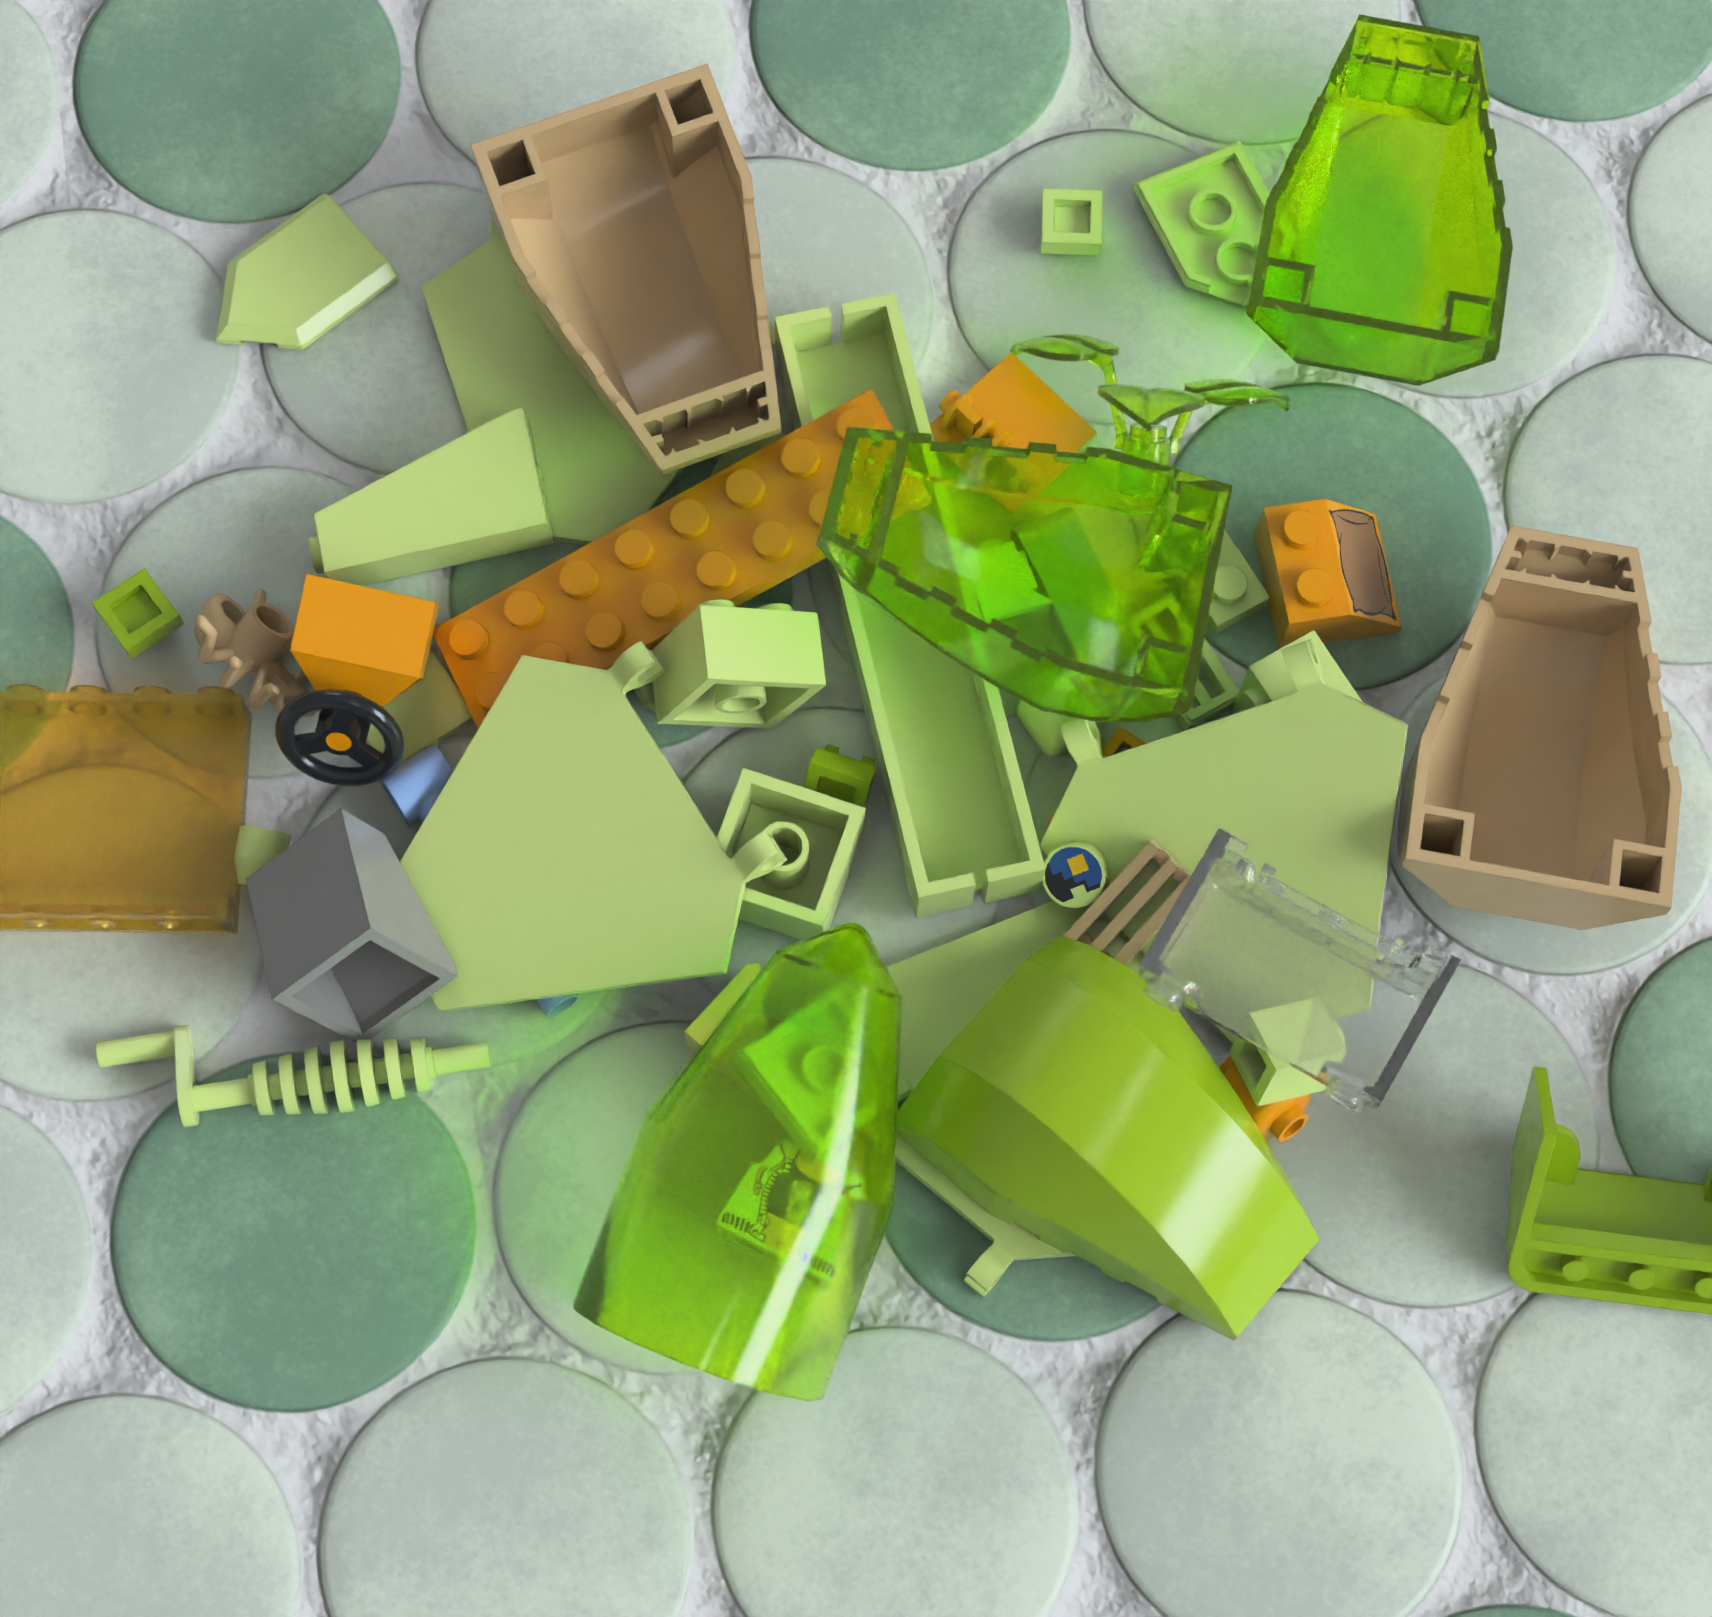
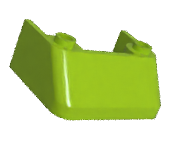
M1533 1066L1512 1148L1506 1256L1511 1279L1519 1287L1531 1292L1712 1315V1165L1705 1184L1578 1169L1581 1158L1579 1142L1570 1129L1555 1122L1547 1068Z

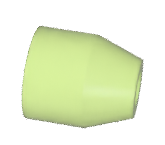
M241 825L234 852L238 885L247 887L246 878L287 849L291 835L267 828Z

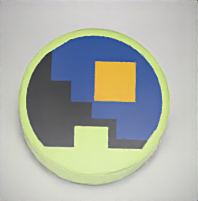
M1080 841L1066 843L1053 850L1044 862L1046 870L1042 881L1043 886L1051 899L1062 906L1069 908L1087 906L1094 902L1108 886L1110 877L1108 862L1102 852L1089 843Z

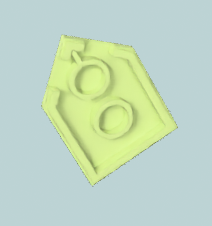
M1240 141L1133 183V190L1185 286L1266 313L1293 236Z
M323 193L228 262L216 336L217 343L242 345L243 341L277 344L278 348L304 350L399 280L398 276L387 259L331 196Z

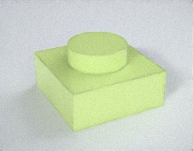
M1043 188L1041 197V254L1100 256L1102 248L1103 190Z

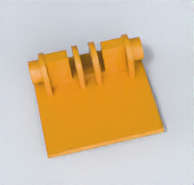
M1012 352L965 394L961 395L956 390L947 394L939 405L943 413L930 424L933 440L1010 513L1097 436V432Z

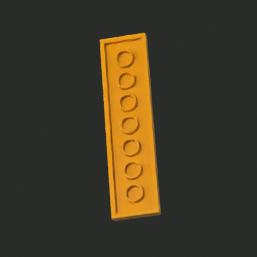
M870 389L435 627L433 636L479 729L522 655L608 670L624 651L640 641L645 644L648 650H652L673 628L677 627L699 604L721 599L732 601L735 607L928 503L932 499L873 390Z

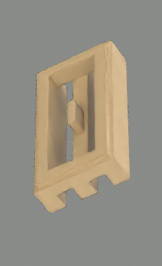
M1154 839L1150 840L1064 936L1089 944L1120 963L1127 965L1201 883ZM1154 859L1161 867L1094 940L1087 932ZM1171 876L1180 883L1176 890L1123 948L1112 957L1105 950L1106 947Z

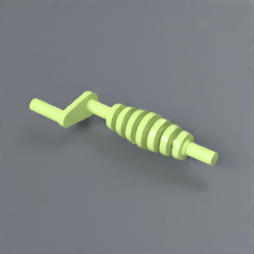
M189 1025L174 1027L172 1031L96 1042V1056L100 1068L175 1057L177 1100L184 1127L199 1125V1112L247 1104H251L252 1107L257 1106L260 1116L275 1115V1100L283 1099L287 1115L302 1114L301 1096L309 1095L314 1114H328L327 1092L335 1091L340 1113L355 1111L353 1088L362 1087L365 1105L368 1108L381 1102L379 1084L388 1083L391 1098L396 1100L406 1097L405 1080L415 1079L417 1091L421 1093L432 1089L431 1080L437 1079V1075L491 1067L488 1041L433 1049L432 1046L426 1047L424 1038H410L411 1053L401 1054L398 1038L384 1039L385 1057L376 1058L372 1040L357 1039L358 1061L350 1062L345 1040L330 1042L331 1065L328 1066L323 1064L319 1046H314L304 1050L305 1069L297 1070L294 1054L289 1053L279 1056V1073L271 1074L268 1061L264 1060L253 1064V1074H248V1078L197 1085L193 1042Z

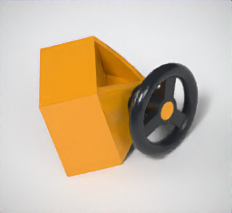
M306 574L290 651L315 690L290 700L280 711L275 724V736L278 746L293 766L316 780L339 786L372 784L387 777L397 768L404 753V738L395 719L383 707L424 678L438 616L439 603ZM320 710L315 732L295 735L297 721L308 712ZM371 724L378 729L383 737L385 744L383 753L366 743ZM328 751L335 755H347L362 766H336L323 762L311 754Z

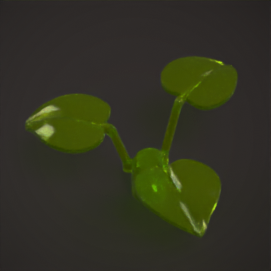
M1079 334L1047 335L1017 342L1010 348V353L1012 352L1015 356L1025 352L1056 361H1089L1103 370L1106 385H1099L1097 394L1110 403L1116 432L1115 449L1121 450L1118 486L1130 491L1157 493L1167 490L1171 455L1179 454L1180 440L1194 410L1202 408L1209 403L1222 406H1243L1273 402L1286 412L1290 407V398L1288 396L1265 389L1251 382L1236 379L1193 381L1185 383L1184 390L1166 387L1147 389L1145 386L1118 384L1111 356L1119 355V347L1108 341ZM1124 413L1137 422L1130 424L1129 433H1127ZM1179 414L1170 436L1166 437L1167 427L1159 425V423Z

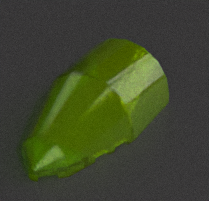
M848 922L777 949L646 1110L572 1304L576 1312L592 1323L631 1343L728 1381L771 1394L804 1401H816L824 1398L895 1207L902 995L866 928L858 923Z

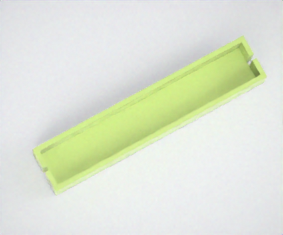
M890 293L841 303V342L831 344L832 316L829 306L775 317V351L795 430L872 389L932 499L928 503L827 557L915 917L921 918L971 907L974 893L982 892L984 903L1039 892L1046 869L896 294Z

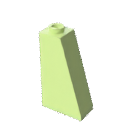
M524 408L510 410L314 513L318 535L308 538L310 555L317 574L325 572L329 579L361 586L554 544L555 539L533 431Z

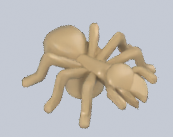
M262 589L255 592L253 604L246 613L229 596L213 594L195 618L194 632L200 645L198 651L199 660L205 664L228 661V666L220 678V685L223 688L231 687L248 672H255V678L248 698V706L255 710L269 700L279 715L282 708L290 700L308 692L307 689L302 687L308 681L303 670L295 675L290 674L280 662L291 648L294 627L291 621L277 608L266 603V591ZM320 710L308 712L302 717H312L317 711L320 712Z

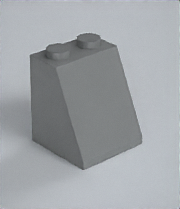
M342 808L246 878L272 1000L356 1043L357 1039L373 1038L458 977L454 962L386 835Z

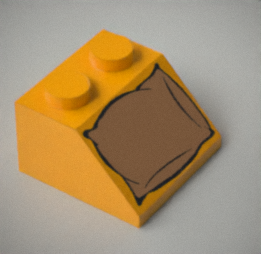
M1328 499L1263 508L1254 534V541L1264 587L1270 597L1268 605L1278 650L1315 630L1323 643L1400 632L1402 626L1374 513Z

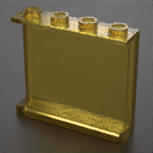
M27 684L10 685L6 688V692H0V931L238 934L241 885H238L234 852L239 828L241 825H245L252 714L242 694H235L231 689L218 686L199 688L197 694H172L170 690L159 686H139L134 688L133 693H109L106 689L93 685L73 686L69 692H45L40 687Z

